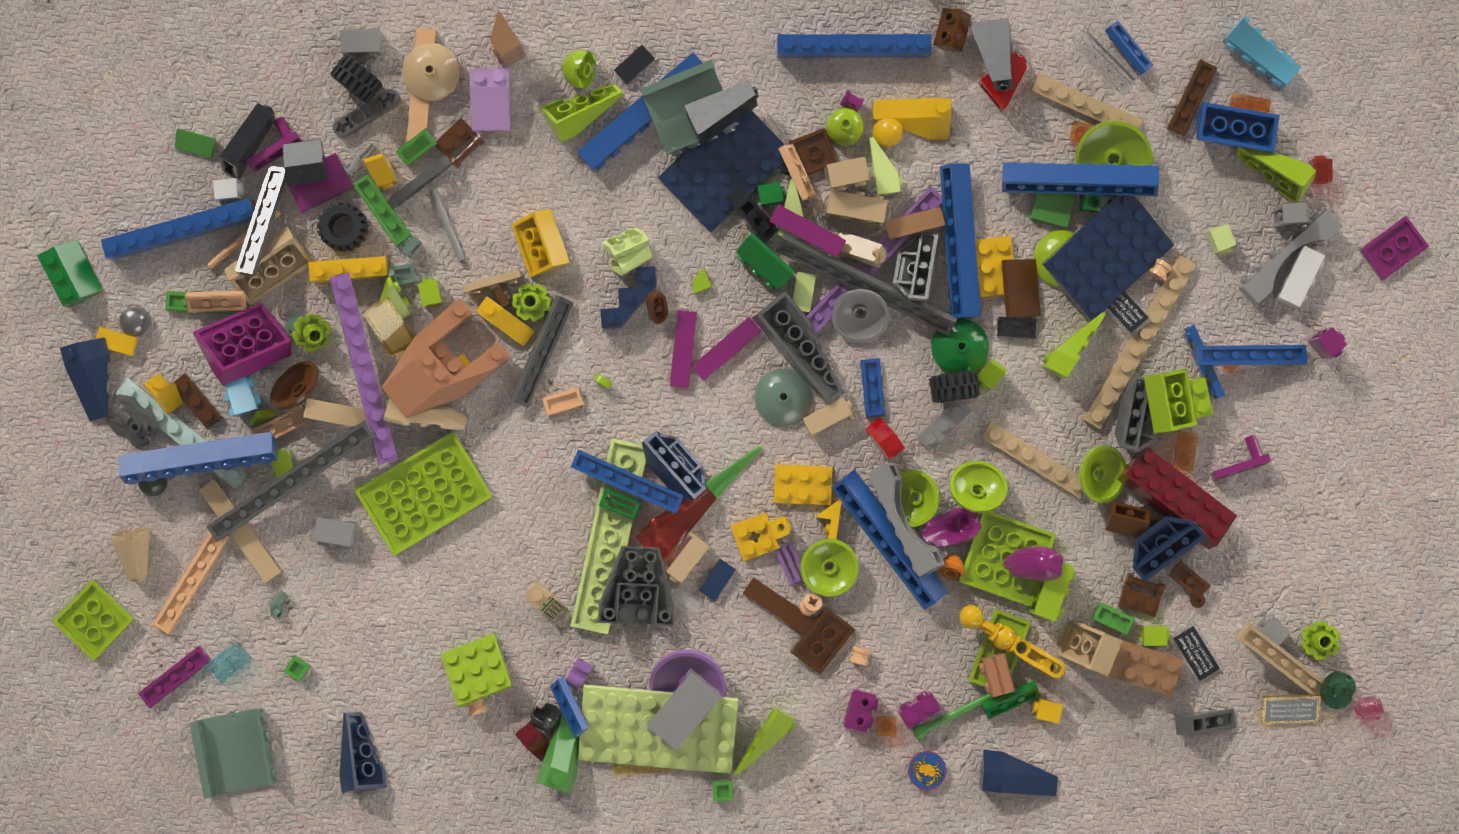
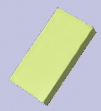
M797 272L793 301L802 312L810 313L816 275Z

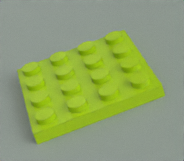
M991 511L981 513L979 519L981 530L972 539L963 565L965 573L959 578L958 582L1032 607L1040 581L1013 577L1009 570L1005 569L1003 562L1016 549L1036 546L1052 549L1056 534Z

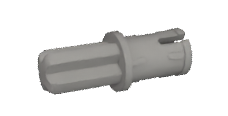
M369 142L358 154H354V158L344 169L353 177L365 165L363 159L369 158L376 151V146Z

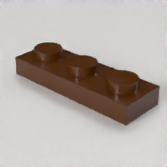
M184 373L174 381L181 399L206 429L211 428L223 418L187 373Z

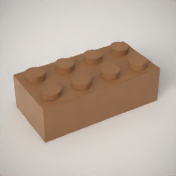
M1123 640L1108 676L1173 697L1184 659Z

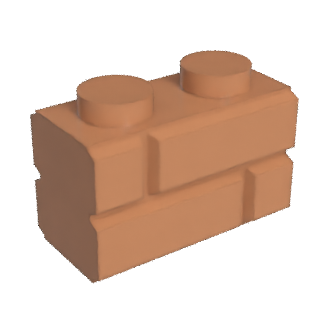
M1001 652L982 657L979 669L981 675L985 674L987 682H984L986 693L996 697L1014 692L1015 689L1005 653Z

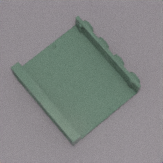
M712 60L640 89L666 155L671 153L672 156L682 153V148L689 146L692 149L700 145L687 118L684 105L723 90L714 70L715 65ZM734 122L724 129V133L728 134L735 131V126L738 125V122ZM717 135L714 136V137H713L712 139H710L709 141L718 138V136H717Z
M262 707L190 722L204 799L212 798L219 794L276 784L278 772L273 767L274 752L272 749L270 750L269 746L271 735L269 730H266L267 715L265 711L263 712Z

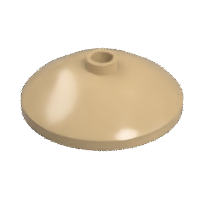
M429 43L416 47L408 54L403 64L402 75L406 87L414 96L426 101H438L449 96L457 87L460 79V66L455 55L449 49L439 44ZM428 67H433L431 73L426 72Z

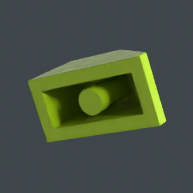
M988 360L977 375L979 387L984 391L987 389L992 390L1008 370L995 360Z

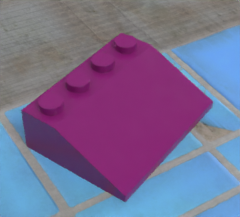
M259 303L193 332L212 372L222 385H226L291 356L290 338L263 303Z

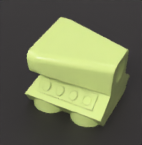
M631 228L618 236L610 237L602 242L603 249L611 255L610 266L614 272L622 276L653 258L645 232L638 228Z

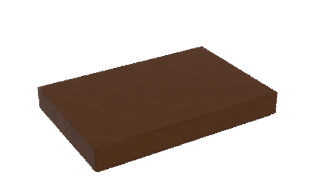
M1036 259L1001 260L1006 318L1041 316Z
M824 606L790 652L821 675L855 631V628Z

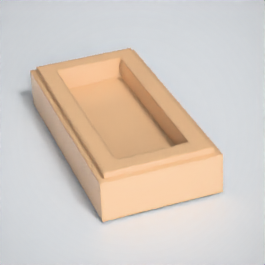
M579 387L542 398L547 416L585 406Z

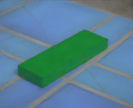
M1034 680L1015 688L1014 692L987 700L982 703L987 719H991L1041 696Z

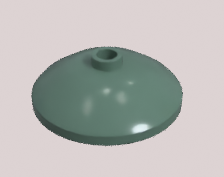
M776 369L761 378L755 390L754 400L759 414L766 421L778 426H788L797 423L807 414L811 406L812 394L809 384L796 371ZM782 393L787 395V399L784 401L780 399V394Z

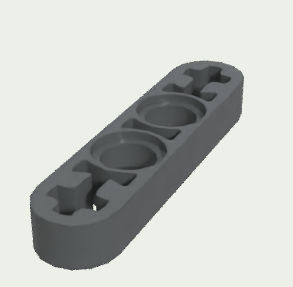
M393 89L385 90L372 98L369 103H364L338 119L333 125L334 133L341 138L351 135L396 107L400 102L399 94ZM391 94L392 96L395 95L396 97H394L393 103H391L390 101L384 103L387 106L386 108H384L383 104L379 101L381 98L383 102L388 100L387 95ZM377 103L380 106V110L378 113L373 114L370 112V106ZM357 113H361L364 117L363 121L359 124L353 120L354 115ZM347 119H349L352 125H354L353 128H351L350 125L345 127L344 133H342L341 131L338 132V130L340 129V124H342L343 126L349 124L346 121Z
M448 156L442 157L393 194L388 201L393 208H397L450 168L453 163Z

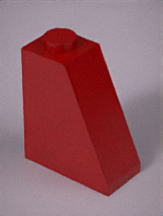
M1017 52L1012 54L1013 89L995 91L988 74L978 82L979 86L1001 113L1007 108L1028 67L1022 54L1018 55Z
M881 418L864 428L886 460H890L905 449L895 432Z

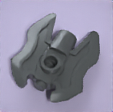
M118 394L116 398L124 407L117 412L116 417L118 419L110 416L105 417L110 428L116 435L127 438L135 447L149 445L150 441L145 436H149L152 433L151 428H158L157 419L153 411L139 405L136 398Z

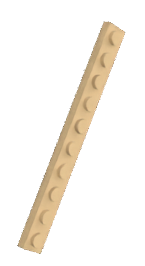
M1181 255L1177 258L1172 271L1167 275V279L1161 285L1145 313L1149 318L1135 329L1082 420L1097 429H1101L1197 266L1195 263Z

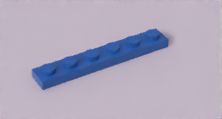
M1306 345L1197 346L1196 364L1197 366L1307 364Z
M581 450L577 451L571 465L573 469L674 513L678 512L684 498L682 494Z

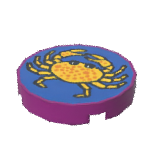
M932 751L917 753L912 757L908 765L909 778L913 784L925 790L935 789L941 785L947 772L945 762L941 756Z

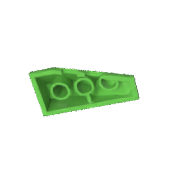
M563 713L558 725L554 729L536 782L571 794L577 777L579 736L574 738Z

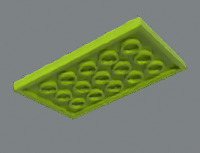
M454 431L354 490L393 556H396L493 497Z

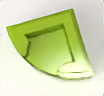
M705 269L701 270L694 278V294L712 287Z
M274 409L257 410L249 420L250 425L257 426L271 420L275 416Z

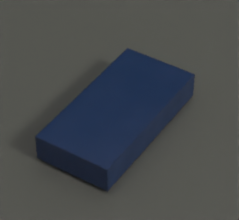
M720 559L699 591L715 601L736 569Z

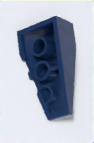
M105 337L61 347L60 351L65 369L89 421L108 417L109 393L107 392V381L109 380V374H107L108 363H110V354Z
M362 712L343 713L339 773L342 794L387 788L385 768L383 763L379 762L376 746L372 745L369 737L370 731Z
M983 749L979 785L982 791L1056 796L1058 776L1003 751Z

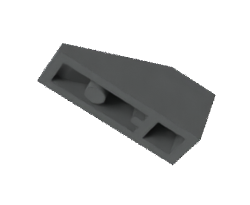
M1234 709L1174 715L1176 735L1195 736L1236 728Z

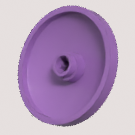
M678 650L664 656L654 666L650 675L649 690L674 693L686 679V673L691 668L716 688L722 697H725L726 679L719 664L707 654L695 650Z

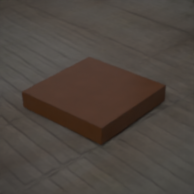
M825 128L789 141L790 145H794L807 175L824 170L827 164L838 162Z

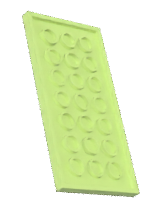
M584 685L582 715L587 721L588 729L580 736L578 760L731 774L738 698L721 697L676 750L673 747L670 749L662 743L663 739L658 735L655 737L649 733L646 726V721L648 719L651 720L673 692Z

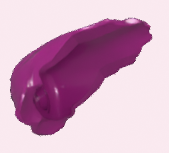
M956 508L929 520L925 530H922L921 538L925 542L935 545V547L955 545L974 538L981 530V523L976 512H971L964 508Z
M1036 546L1016 549L1011 556L1006 557L1003 563L1005 564V569H1008L1013 577L1051 581L1062 575L1064 559L1057 551L1051 548Z

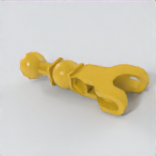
M967 605L961 610L959 615L961 624L967 629L979 628L989 635L987 639L993 641V644L998 649L1010 651L1013 655L1046 676L1060 678L1064 675L1066 667L1063 662L1030 642L1020 639V636L1016 635L1011 627L1001 623L992 624L983 618V612L978 606ZM1022 642L1024 650L1018 653L1016 646Z

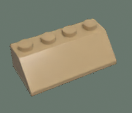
M286 226L267 239L255 277L237 274L235 269L238 260L226 267L224 271L229 282L236 290L244 291L245 299L251 306L309 266L308 262H313L298 238Z

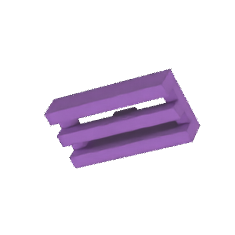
M791 542L776 549L775 553L790 585H793L803 580L802 576L799 577L787 551L788 548L791 549L801 570V561ZM781 551L784 552L789 562V565L795 575V579L793 580L782 559V556L780 554Z

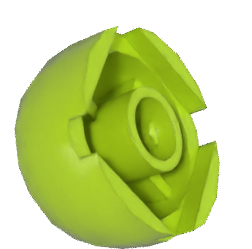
M575 50L569 53L562 61L561 70L564 79L571 86L581 89L590 86L596 72L592 71L593 64L596 65L595 54L586 50Z
M849 108L837 109L831 113L826 123V132L830 141L842 147L858 142L864 130L863 119L859 113Z

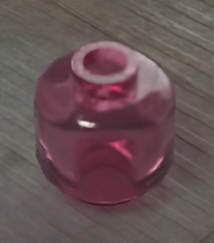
M1374 695L1359 698L1357 706H1354L1356 717H1361L1365 723L1379 720L1382 714H1385L1381 699H1377Z

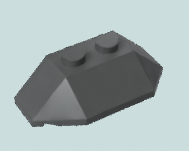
M917 233L914 238L898 250L893 286L908 300L928 302L932 295L938 260L939 233Z
M1134 374L1121 397L1115 436L1120 448L1136 453L1155 442L1157 433H1154L1144 377Z

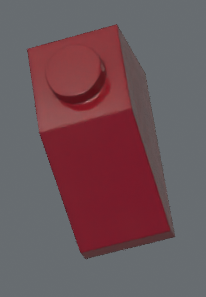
M530 720L515 735L527 750L540 761H543L550 741Z

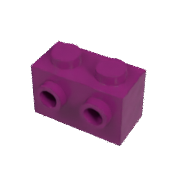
M1333 327L1320 330L1307 341L1322 359L1337 358L1345 351L1343 348L1348 345L1344 341L1346 340L1344 335Z
M853 687L843 726L865 733L867 729H871L874 719L871 717L872 710L877 709L879 699H876L877 695Z
M923 691L916 696L917 699L912 702L907 701L899 706L900 709L897 712L908 730L942 710L930 691Z

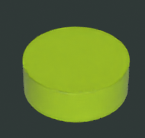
M596 374L593 378V381L607 390L610 389L612 382L600 374Z

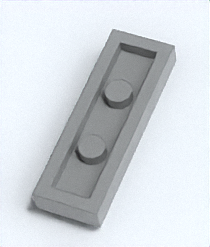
M954 400L917 439L931 451L972 410L962 400Z

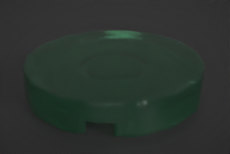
M1343 671L1330 673L1324 679L1320 688V698L1323 704L1337 710L1345 708L1350 704L1353 699L1351 697L1356 691L1353 677Z

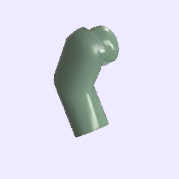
M283 590L270 602V613L276 620L283 617L282 603L289 597Z

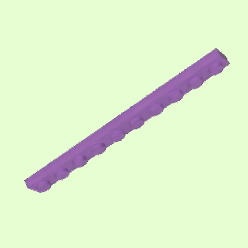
M930 186L903 216L937 208L942 203V196ZM887 232L877 243L882 244L886 250L885 261L909 236L889 241ZM861 262L854 266V268L870 276L879 269ZM838 283L806 316L812 325L815 335L832 318V310L836 301L843 294L853 289Z
M346 273L330 277L366 421L375 434V437L371 440L377 463L381 465L396 461L398 458L388 421L384 420L385 408L350 274Z

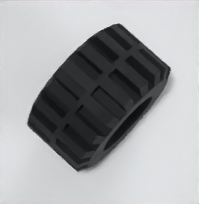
M344 55L330 72L333 79L364 103H369L383 86L375 75L348 55Z
M335 202V205H328L329 208H324L322 216L319 215L318 217L320 221L317 223V228H319L317 232L321 236V240L327 246L341 252L353 251L355 247L359 248L361 246L360 243L362 241L365 242V235H368L369 232L367 230L369 225L366 222V216L356 206L347 202ZM347 216L353 222V229L348 236L339 238L334 235L333 225L338 218Z
M975 371L937 375L929 379L932 402L934 403L965 400L980 396L978 376Z

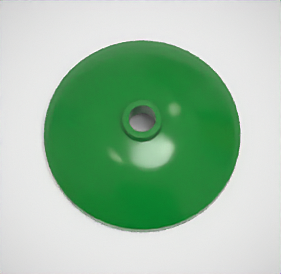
M957 319L948 336L939 331L935 332L931 343V351L936 364L947 373L977 371L984 364L988 356L989 343L984 330L977 323L968 319ZM959 343H963L965 345V348L963 350H960L958 348Z

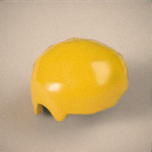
M882 119L874 125L872 135L879 146L893 147L898 145L903 139L904 131L902 125L896 119Z

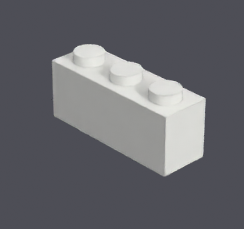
M1306 246L1299 247L1274 299L1294 309L1303 306L1308 298L1306 295L1308 290L1312 289L1316 282L1314 277L1317 271L1320 272L1325 262L1323 259L1325 255Z

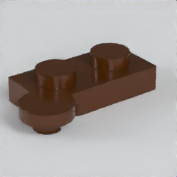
M1179 561L1168 576L1191 595L1190 604L1195 608H1200L1205 604L1203 594L1211 585L1185 563Z

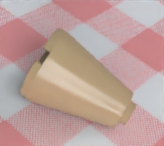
M137 527L132 531L124 529L112 533L111 541L127 578L132 580V582L143 581L148 571L149 528Z

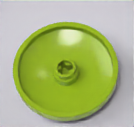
M1109 120L1091 127L1082 136L1076 148L1075 164H1130L1145 166L1153 164V153L1149 140L1138 127L1121 120Z

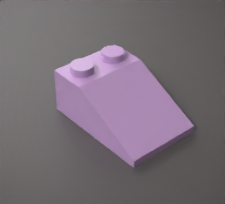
M508 68L470 69L472 132L511 131L510 73Z

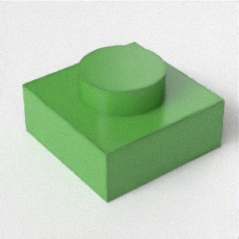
M294 655L283 672L300 682L311 665L297 655Z
M732 780L713 781V801H733Z

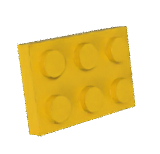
M1011 236L975 240L980 298L1004 295L1001 260L1014 259Z
M775 464L773 503L831 505L833 467Z

